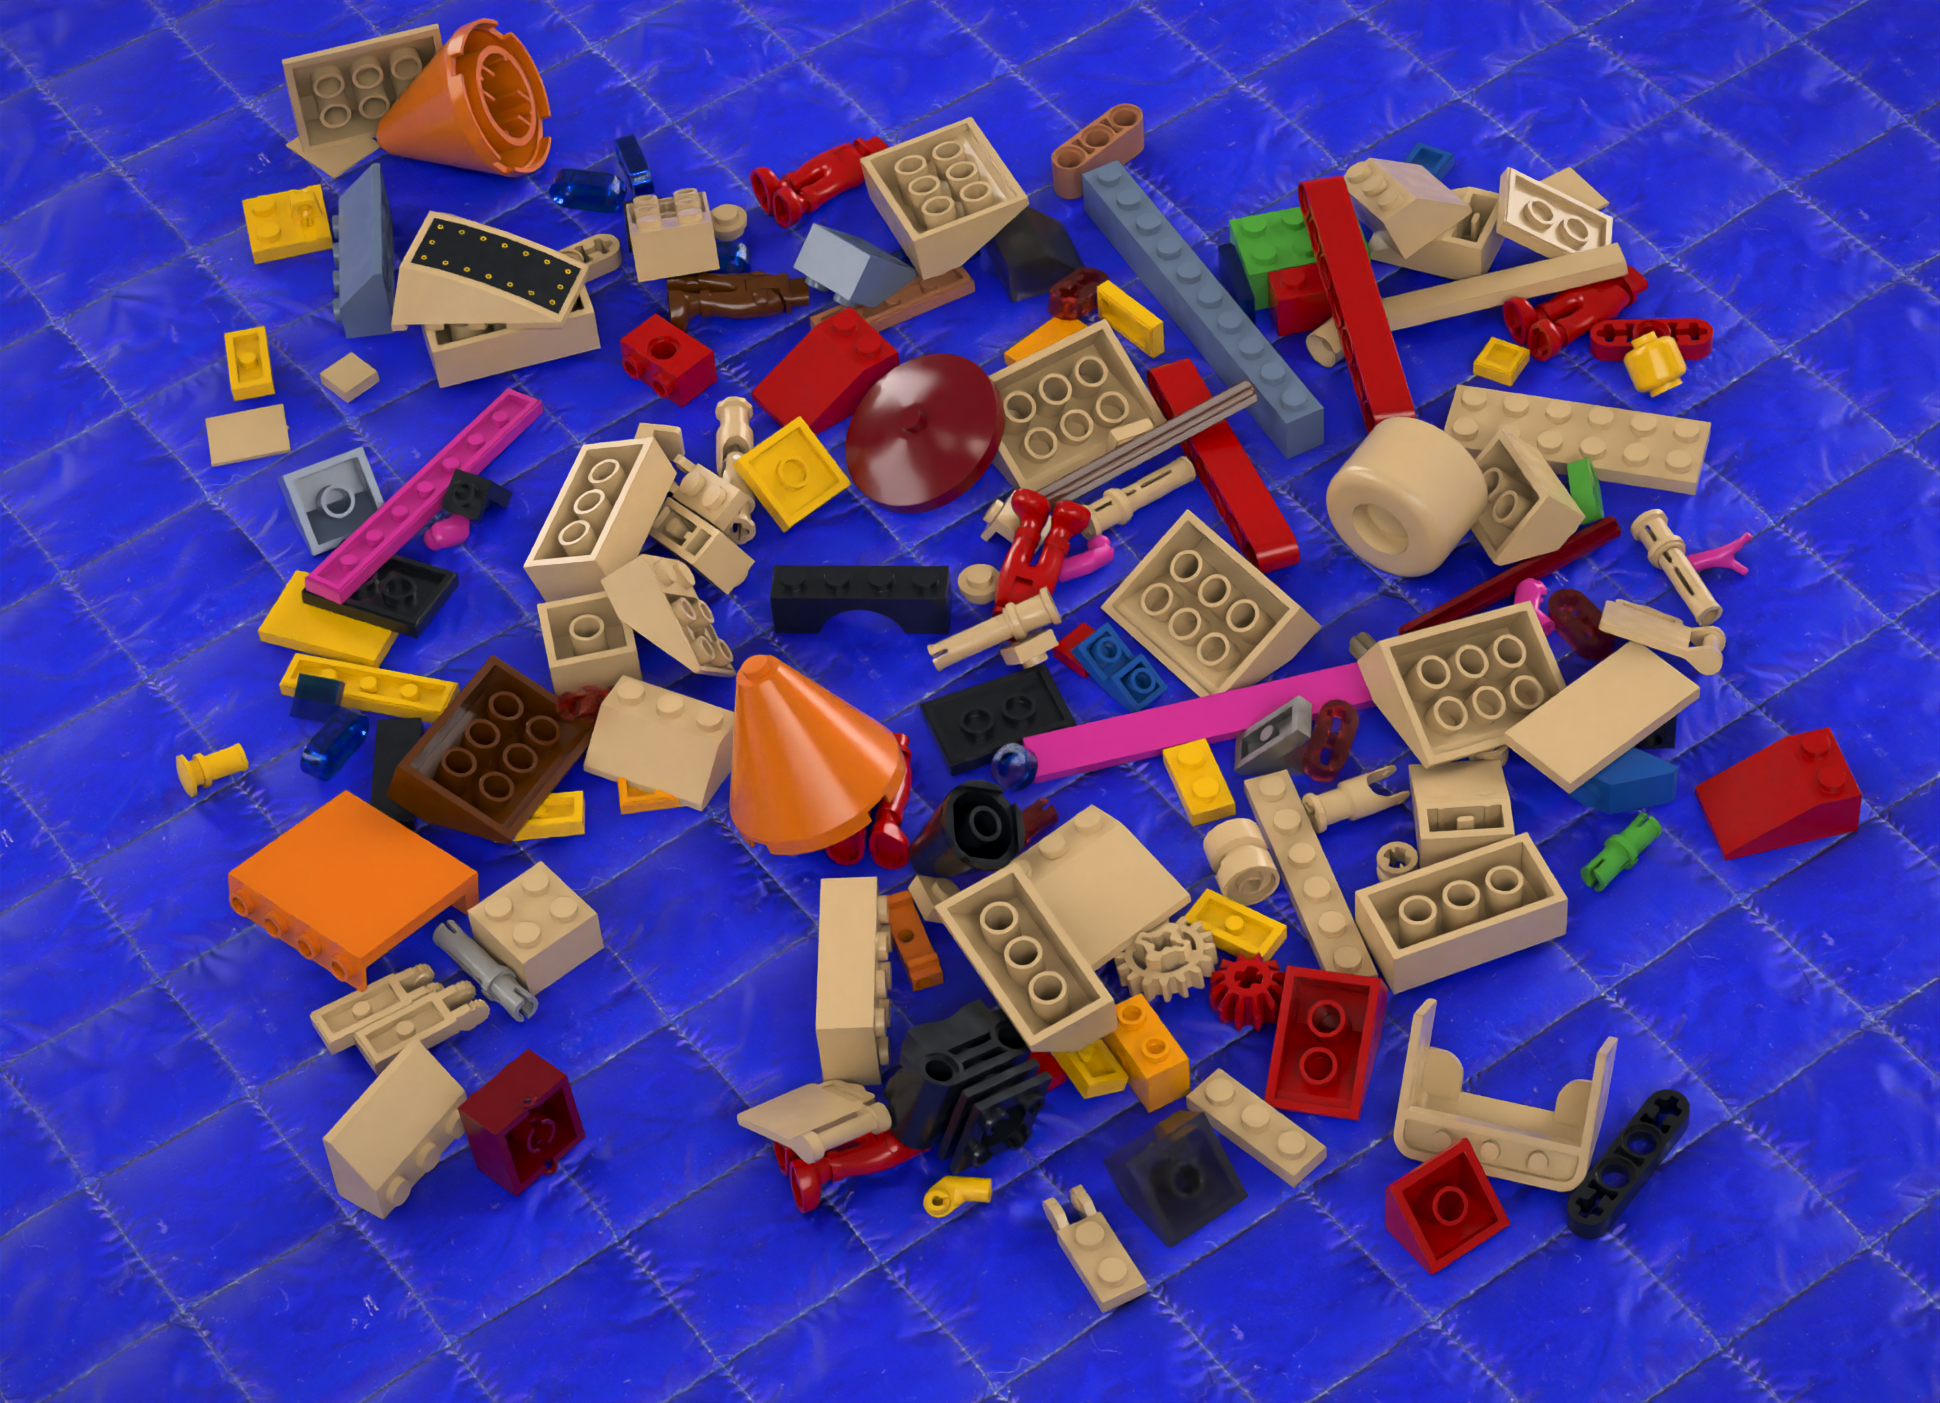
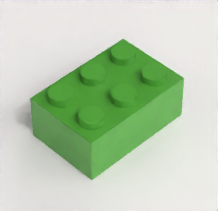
M1300 207L1229 220L1230 257L1250 311L1268 308V272L1316 263ZM1358 221L1361 234L1364 240V244L1368 253V257L1371 263V251L1369 249L1364 233Z

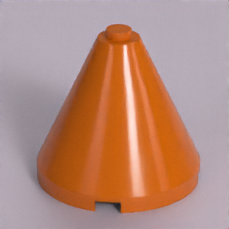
M482 18L459 27L379 120L376 138L380 147L393 156L506 177H519L538 170L546 161L550 151L552 137L547 136L543 138L542 120L551 117L541 76L522 42L513 32L501 34L494 28L498 26V21Z
M761 654L749 657L743 662L736 675L729 802L732 821L742 839L751 847H754L756 843L766 845L769 852L773 855H798L832 846L866 827L872 822L868 811L883 796L886 802L890 803L903 781L905 759L893 733L880 722L778 658Z

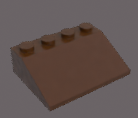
M492 654L397 765L386 797L423 821L510 845L588 749L596 721Z

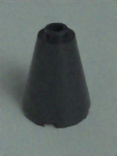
M983 779L969 780L956 786L948 793L912 841L908 852L912 868L917 874L922 876L948 878L994 871L1005 867L1021 851L1024 845L1025 826L1017 804L1011 805L1002 795L1005 790L999 785Z

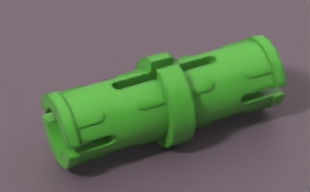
M1640 813L1619 835L1613 834L1604 842L1606 847L1581 869V878L1590 888L1594 886L1595 891L1601 892L1622 870L1632 868L1638 862V855L1661 835L1662 829L1659 822L1651 816L1643 824L1648 818V813Z

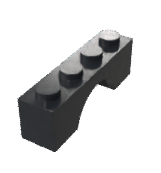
M774 565L770 601L775 633H819L824 623L839 613L866 610L891 618L906 634H950L952 592L949 566Z

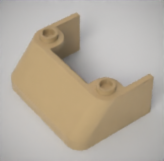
M1428 998L1413 1015L1393 1134L1398 1150L1410 1159L1426 1162L1461 1138H1468L1486 1176L1559 1192H1567L1577 1188L1588 1173L1605 1114L1618 1038L1609 1036L1597 1052L1592 1081L1584 1079L1573 1080L1561 1089L1554 1112L1461 1092L1464 1071L1460 1060L1450 1051L1430 1047L1437 1000Z

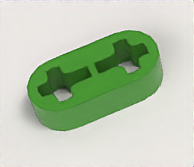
M1586 457L1567 464L1571 497L1586 517L1581 524L1585 525L1603 519L1604 509L1600 484L1590 458Z

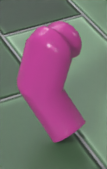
M450 512L449 518L434 523L430 529L425 531L424 542L426 546L433 551H438L441 548H450L463 543L468 538L471 519Z
M1104 535L1094 536L1087 542L1089 551L1065 558L1059 577L1061 583L1088 575L1109 564L1114 557V548L1110 547V539Z
M1527 578L1516 587L1514 604L1530 600L1544 634L1548 637L1554 630L1555 623L1539 609L1540 603L1544 600L1541 595H1547L1546 586L1539 580Z

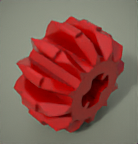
M1239 951L1236 962L1222 959L1219 971L1212 972V977L1210 978L1211 992L1209 993V1003L1212 1011L1218 1012V1017L1222 1024L1234 1022L1238 1032L1245 1025H1252L1259 1033L1263 1021L1276 1025L1286 973L1280 972L1276 959L1263 962L1260 952L1252 959H1246Z

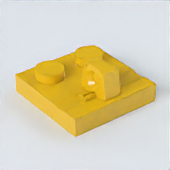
M321 184L308 186L301 190L294 189L242 200L255 264L332 249L333 240Z
M801 416L791 421L732 464L784 533L852 484Z

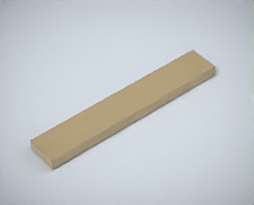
M1617 242L1381 300L1390 329L1395 331L1500 306L1515 296L1529 299L1626 276L1628 269L1625 257Z

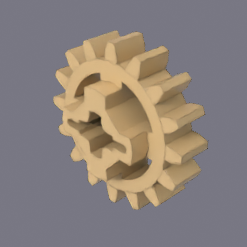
M1181 916L1176 923H1170L1168 918L1150 932H1141L1136 937L1135 943L1115 956L1114 961L1122 987L1128 986L1130 995L1135 996L1144 992L1145 999L1148 1002H1151L1156 995H1162L1165 1002H1170L1174 993H1179L1182 997L1187 998L1189 997L1188 988L1193 986L1203 989L1205 987L1203 977H1212V972H1215L1214 964L1218 963V956L1211 931L1204 932L1202 923L1199 921L1188 926L1186 917Z

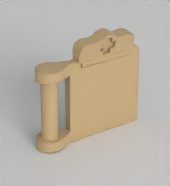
M1616 599V602L1606 600L1599 624L1601 631L1684 658L1698 672L1707 676L1716 674L1722 668L1723 656L1721 652L1725 647L1726 636L1719 627L1703 626L1691 628L1683 625L1681 619L1664 614L1648 606L1638 605L1623 599ZM1691 641L1696 647H1689V642Z
M839 1079L828 1080L818 1085L814 1083L804 1085L737 1114V1121L740 1126L791 1148L808 1164L822 1159L824 1152L872 1132L877 1135L890 1129L892 1122L888 1109L880 1102L875 1103V1095L866 1091L861 1084L846 1083Z

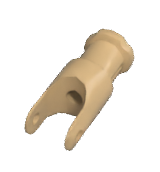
M1390 765L1338 783L1336 789L1319 795L1313 793L1305 794L1302 798V804L1314 831L1319 834L1324 832L1330 824L1347 818L1350 821H1355L1406 801L1410 797L1409 791H1402L1391 796H1382L1374 793L1369 787L1370 784L1394 774L1397 767Z

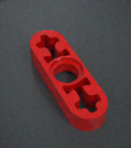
M1698 318L1602 320L1595 323L1590 330L1589 350L1595 358L1602 361H1623L1624 356L1634 349L1631 342H1627V338H1632L1633 341L1654 331L1659 338L1662 336L1675 337L1684 360H1699L1711 353L1714 331L1707 321ZM1610 339L1612 342H1606L1605 340Z

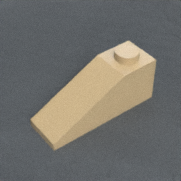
M670 497L662 504L648 534L727 595L734 587L739 586L745 580L749 568L755 562L721 531Z

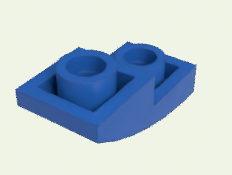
M1109 622L1102 625L1070 650L1093 679L1131 713L1141 711L1168 689V686L1142 653L1135 657Z

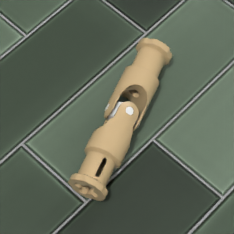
M732 396L718 402L715 408L716 418L720 421V427L716 432V467L719 477L740 489L750 498L725 531L722 532L736 545H742L752 540L756 534L755 522L751 520V513L755 508V494L732 464L754 448L753 430L749 426V422L753 417V406L745 398ZM733 523H737L736 533L733 532Z

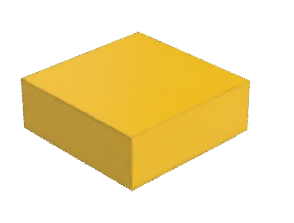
M1491 337L1473 363V374L1511 387L1529 362L1530 349Z

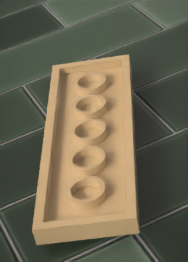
M1457 384L1444 432L1458 441L1474 460L1496 433L1503 428L1537 448L1555 474L1568 476L1567 464L1589 457L1600 481L1696 495L1711 434V422Z

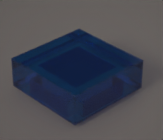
M299 673L290 716L295 719L336 726L345 683L340 680Z

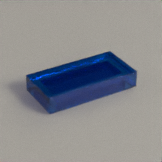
M1232 243L1218 245L1219 276L1223 287L1254 325H1256L1255 297L1235 245Z

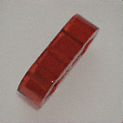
M1082 267L1074 270L1050 289L1047 306L1049 313L1056 318L1068 321L1083 317L1098 306L1097 286L1109 280V277L1106 273L1096 268Z
M1561 589L1550 596L1548 600V617L1555 623L1554 630L1580 656L1590 660H1600L1608 657L1613 652L1615 635L1599 629L1602 612L1583 593L1574 589Z
M1338 699L1328 701L1322 706L1314 722L1311 738L1308 740L1303 755L1302 766L1306 774L1316 781H1333L1339 776L1347 761L1359 724V716L1357 710L1346 701ZM1333 717L1341 719V727L1337 734L1330 732ZM1324 747L1331 749L1328 765L1320 763V755Z

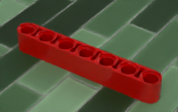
M1342 175L1301 181L1298 185L1300 209L1367 432L1370 434L1377 424L1388 418L1409 417L1416 419L1413 401L1345 179Z
M1188 357L1147 370V382L1150 393L1167 421L1213 397ZM1226 419L1179 444L1186 457L1193 464L1199 480L1246 560L1263 574L1271 573L1300 562L1299 548L1292 530Z

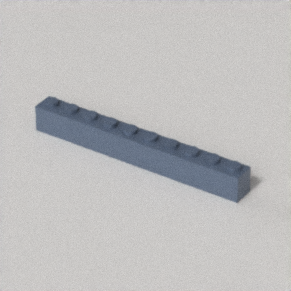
M1116 160L1082 174L1084 211L1228 388L1243 380H1248L1252 384L1258 400L1245 409L1284 457L1288 460L1323 445V406L1121 163Z

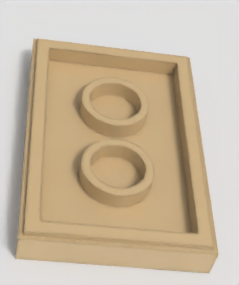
M1507 167L1500 175L1496 233L1549 259L1612 244V217L1513 168Z

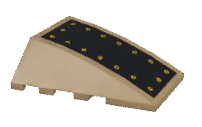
M429 211L399 267L391 322L392 331H407L408 325L426 324L427 330H445L446 324H468L469 330H486L488 324L506 323L507 329H562L591 272L590 266L512 233L470 221L451 213Z

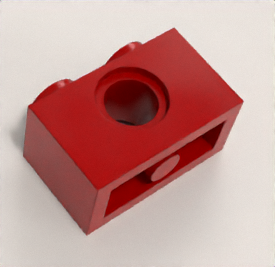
M656 313L620 339L623 357L622 366L626 373L633 379L641 380L653 388L660 397L668 398L681 408L718 381L713 350Z

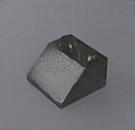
M1028 206L985 244L986 251L1011 302L1089 281V274L1063 223Z
M1179 1110L1102 1160L1124 1202L1167 1247H1173L1248 1197L1205 1113L1201 1111Z

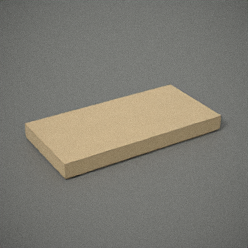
M1630 640L1504 732V744L1567 793L1571 794L1696 701L1700 696V687L1646 646Z

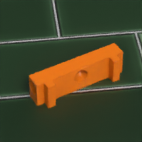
M904 890L888 895L889 923L885 925H892L893 944L913 992L944 983L943 971L939 964L938 955L932 948L914 906L910 891Z

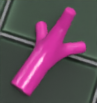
M1746 532L1729 544L1687 555L1686 557L1695 571L1723 567L1733 569L1745 576L1748 573V568L1736 561L1734 555L1752 539V535Z

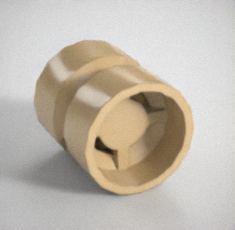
M1245 818L1231 819L1218 824L1208 832L1203 840V850L1210 867L1217 874L1215 879L1223 896L1244 906H1249L1267 899L1275 892L1280 882V875L1270 853L1267 851L1268 847L1256 822Z

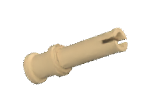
M1180 456L1166 466L1121 490L1110 488L1104 491L1101 499L1088 506L1081 504L1091 513L1089 525L1081 534L1089 540L1094 536L1102 535L1103 531L1116 524L1120 526L1130 522L1135 511L1162 498L1188 482L1194 481L1196 472L1193 464L1187 457Z
M1651 509L1642 513L1633 521L1630 526V533L1635 540L1643 543L1648 551L1647 558L1652 566L1663 569L1700 626H1708L1721 617L1723 609L1716 602L1699 574H1697L1685 556L1686 545L1682 538L1674 535L1668 527V518L1663 510Z
M1046 586L1041 588L1038 595L1016 605L1013 602L1006 604V607L1002 608L1003 613L933 645H928L927 649L930 656L934 658L932 661L938 672L1012 637L1022 641L1028 638L1029 632L1053 622L1055 625L1062 623Z

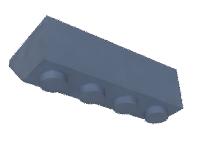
M375 163L371 164L339 197V215L332 216L335 240L339 239V242L332 244L335 267H339V270L333 271V285L335 294L340 295V298L333 299L335 322H343L346 339L395 333L391 327L395 301L393 219L381 164Z

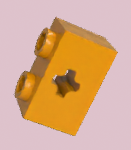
M1142 993L1116 1004L1118 1029L1101 1039L1129 1076L1127 1083L1146 1110L1151 1113L1190 1094L1189 1058Z

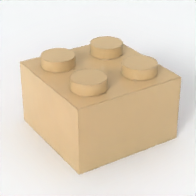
M606 591L537 604L554 693L557 697L566 702L610 693L622 675L643 681L633 629L618 618Z
M542 861L467 911L474 941L498 964L509 967L516 974L515 979L533 996L604 948L597 913Z

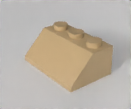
M1368 158L1363 162L1352 165L1343 176L1357 218L1404 260L1473 213L1467 203L1421 165Z
M1503 428L1496 433L1475 459L1486 481L1488 502L1485 511L1471 527V530L1492 562L1496 565L1502 566L1558 551L1586 518L1540 451Z
M622 675L600 706L583 765L584 771L617 783L618 778H626L627 785L651 794H655V789L676 795L681 805L703 811L731 772L734 712Z
M412 1038L322 1139L338 1195L383 1220L396 1206H400L406 1201L411 1188L425 1172H430L434 1169L441 1154L453 1140L460 1138L465 1133L457 1108L467 1100L466 1092L421 1042Z

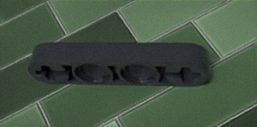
M1667 1089L1657 1091L1646 1100L1570 1196L1567 1203V1225L1572 1233L1584 1239H1595L1603 1236L1612 1227L1686 1132L1689 1126L1690 1103L1683 1094ZM1669 1110L1675 1111L1676 1116L1673 1114L1667 1115L1661 1123V1130L1658 1129L1659 1113L1666 1114ZM1635 1140H1647L1654 1145L1655 1150L1645 1155L1637 1154L1630 1150L1628 1145ZM1609 1173H1620L1628 1178L1629 1183L1620 1188H1613L1607 1186L1602 1178ZM1596 1197L1600 1199L1598 1216L1590 1214L1587 1218L1581 1217V1212L1587 1214L1596 1205Z

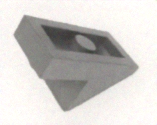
M1298 695L1238 734L1235 742L1234 771L1240 775H1266L1287 769L1290 776L1304 775L1306 741L1311 738L1312 703Z

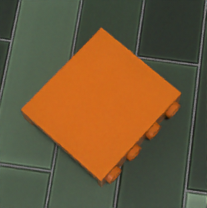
M347 790L337 795L228 873L230 907L238 915L249 918L264 928L272 937L281 939L298 950L304 958L315 961L330 971L339 981L347 982L361 992L367 989L366 968L450 905L467 915V911L479 903L477 871Z

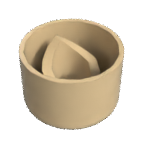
M1392 417L1377 424L1331 479L1326 493L1329 518L1338 535L1347 546L1372 566L1401 577L1424 576L1440 567L1483 514L1488 502L1486 481L1479 466L1468 451L1443 430L1422 420L1409 417Z

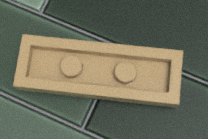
M1220 1068L1186 1096L1187 1109L1293 1188L1327 1158L1325 1145Z

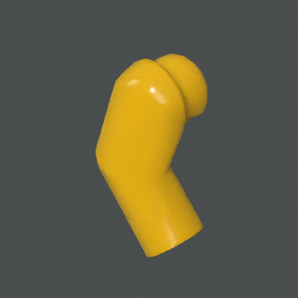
M945 1176L924 1195V1208L929 1215L940 1218L949 1215L966 1201L990 1203L992 1178Z

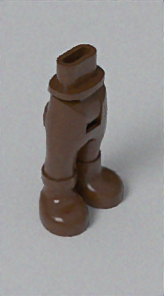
M760 270L734 274L707 273L706 271L697 273V275L688 274L666 278L670 323L687 333L690 320L697 315H701V318H711V316L732 319L761 318L779 315L783 313L784 307L786 313H791V307L809 306L808 284L804 282L806 278L789 279L788 273L774 275Z

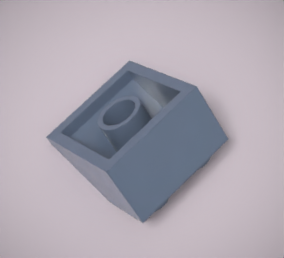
M813 223L793 268L807 276L804 281L806 284L823 292H827L828 289L835 292L833 299L846 307L851 306L853 309L856 308L857 304L875 308L913 281L918 274L915 268L865 239Z
M363 446L277 478L290 514L312 556L338 547L344 539L353 534L384 504Z

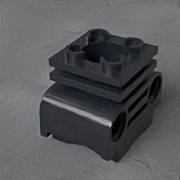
M981 999L962 1006L956 1014L948 1019L938 1022H926L907 1031L898 1058L903 1068L897 1070L889 1078L883 1094L890 1102V1105L886 1107L892 1120L889 1131L902 1144L912 1149L924 1150L941 1143L937 1156L942 1161L953 1157L949 1169L954 1175L972 1166L978 1168L989 1162L993 1156L1008 1149L1011 1151L1018 1150L1028 1142L1032 1136L1031 1129L1037 1114L1045 1104L1046 1100L1044 1097L1053 1077L1047 1071L1036 1075L1040 1063L1035 1058L1029 1060L1031 1050L1003 1009L999 1008L991 1011Z

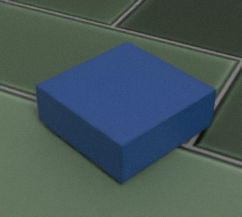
M1418 142L1403 163L1421 165L1441 182L1454 166V154Z

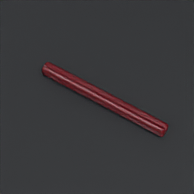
M1607 516L1570 536L1558 551L1528 558L1402 625L1398 629V635L1470 617L1515 593V589L1521 581L1527 578L1540 580L1620 537L1621 528L1617 520L1613 516Z

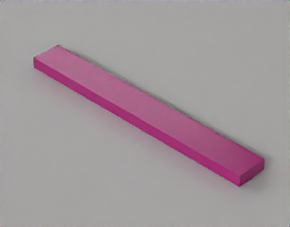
M507 388L305 578L306 590L340 605L344 603L442 509L441 505L455 469L478 475L543 413L542 401Z
M1355 662L1024 737L1023 748L1033 783L1037 784L1163 755L1162 750L1203 738H1206L1208 744L1234 739L1238 734L1298 695L1312 703L1311 721L1375 707L1376 704L1373 702L1359 665Z

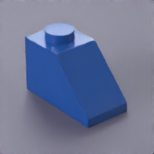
M1632 747L1569 794L1568 797L1577 800L1584 806L1593 807L1606 814H1615L1671 803L1677 794L1678 766Z

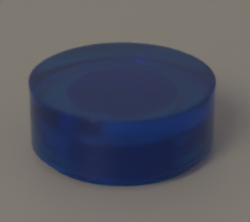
M1016 743L1007 744L1000 748L993 758L991 766L992 776L998 785L1012 791H1020L1027 788L1035 779L1038 761L1034 752L1029 748Z

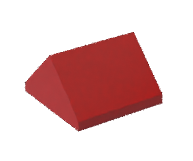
M1461 1138L1385 1187V1228L1429 1274L1437 1273L1511 1224L1468 1138Z

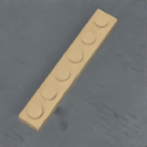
M1285 769L1244 780L1246 798L1320 969L1378 978L1375 966L1288 770Z

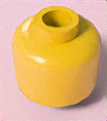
M1652 331L1631 341L1634 349L1624 356L1623 361L1638 392H1649L1652 398L1682 384L1680 377L1686 373L1687 365L1673 337L1662 336L1657 338L1655 332Z

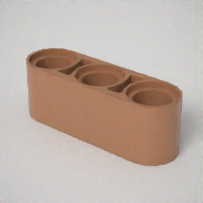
M1124 103L1116 105L1059 146L1052 153L1051 157L1054 192L1064 199L1080 198L1083 196L1082 174L1116 160L1124 166L1140 154L1145 145L1142 110L1133 104Z

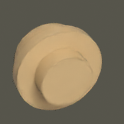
M723 204L710 211L714 236L717 239L732 241L742 236L747 226V214L743 208L737 205Z
M987 564L971 565L965 568L958 577L959 591L967 601L973 604H987L995 599L999 571Z

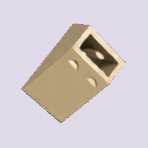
M1470 186L1452 189V192L1470 206L1473 213L1406 260L1374 233L1368 243L1371 259L1453 280H1463L1487 274L1505 239L1504 236L1496 233L1499 193Z
M686 188L675 191L673 193L674 197L657 199L656 195H643L634 198L633 203L625 204L638 283L720 269L706 191L698 192L695 188Z
M642 554L600 580L618 618L696 674L728 678L737 675L731 664L733 661L732 652L728 645L718 638L712 626V623H714L713 614L706 603L699 600L693 588L695 584L694 576L685 563L680 562V560Z
M1500 759L1448 762L1427 769L1423 764L1408 765L1420 869L1515 836L1511 801Z

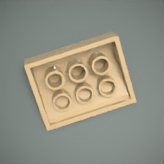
M438 23L283 59L282 65L288 95L303 153L370 137L376 138L379 120L443 47Z
M972 116L860 159L871 201L923 281L944 275L947 271L962 266L1029 205L1027 195Z
M1106 318L989 375L1001 394L1005 410L1004 432L992 464L1015 490L1029 489L1037 491L1103 456L1110 429L1145 418H1150L1154 428L1167 421Z
M1189 509L1183 513L1100 607L1200 698L1255 685L1292 660L1321 628V625L1300 605Z
M1530 600L1378 641L1357 661L1373 702L1426 769L1506 746L1504 744V732L1567 687Z
M1092 804L1008 864L1010 865L1017 861L1094 972L1135 943L1136 937L1141 932H1150L1191 902L1190 894L1120 821Z

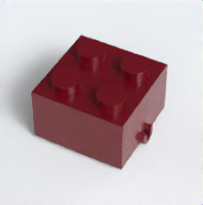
M530 1049L523 1052L513 1062L508 1063L500 1073L477 1092L471 1094L457 1108L478 1170L515 1197L542 1174L551 1175L558 1170L557 1162L586 1138L567 1075ZM549 1161L552 1167L547 1168L545 1162Z

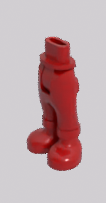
M877 136L866 141L862 138H857L853 141V145L850 142H846L820 153L805 162L794 172L783 175L780 180H778L771 169L760 166L750 173L751 186L763 210L768 215L774 213L776 222L781 227L788 228L798 223L804 213L810 214L835 196L848 189L860 186L865 180L860 159L887 149L889 146Z
M1628 266V274L1626 276L1559 291L1550 300L1536 305L1535 308L1525 298L1515 296L1503 304L1504 321L1509 333L1519 346L1527 344L1531 357L1538 361H1546L1555 357L1561 347L1571 344L1576 338L1590 331L1595 323L1616 318L1624 308L1637 301L1638 294L1648 289V282L1635 268Z
M1017 489L1011 499V507L1020 519L1021 527H1018L1015 531L1014 541L1004 558L999 572L992 617L1002 614V608L1006 607L1005 605L1010 602L1016 605L1038 595L1040 589L1045 586L1048 588L1051 596L1053 595L1062 571L1064 558L1067 556L1070 548L1068 541L1073 536L1084 531L1089 525L1091 513L1086 507L1068 500H1061L1056 503L1051 518L1050 533L1046 536L1043 550L1036 566H1031L1035 549H1037L1041 539L1040 534L1051 513V504L1045 496L1033 490ZM1012 637L1006 641L1015 642L1017 640L1015 637Z
M892 732L904 755L905 773L901 786L893 800L888 803L883 796L879 802L875 823L872 826L869 838V849L876 864L885 869L896 870L904 867L909 860L910 842L900 826L912 786V770L910 765L912 752L908 748L909 737L902 733ZM866 827L847 839L826 847L827 855L834 862L848 866L858 863L863 857L866 846Z
M889 1130L877 1135L870 1132L824 1152L822 1159L808 1164L791 1148L773 1140L778 1165L784 1176L790 1175L792 1193L801 1213L813 1211L818 1207L822 1185L829 1180L835 1183L844 1180L846 1177L869 1175L885 1171L907 1162L919 1155L921 1151L925 1153L931 1149L919 1150L907 1147L897 1140Z

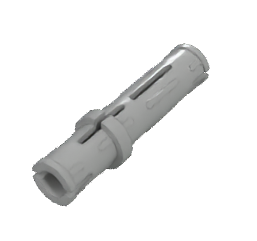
M454 920L446 921V925L452 932L443 923L435 929L432 937L433 942L483 988L481 992L486 998L501 1004L517 1022L524 1021V1016L519 1010L528 1019L533 1016L538 1008V999L515 979L516 974L509 967L498 964Z

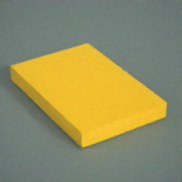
M296 570L258 629L260 641L337 661L379 668L400 633L303 603L301 591L305 588V578L310 573Z

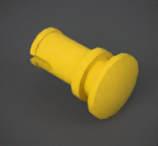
M239 743L205 756L201 753L194 754L191 761H187L183 754L176 756V769L179 780L190 797L197 796V786L199 785L203 788L210 787L214 780L239 771H246L249 768L246 754Z

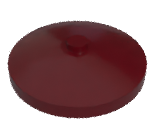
M953 354L924 355L892 369L867 392L851 419L846 436L845 457L854 483L878 506L889 511L905 514L921 513L939 508L964 494L988 469L1002 440L1005 410L996 384L977 364Z

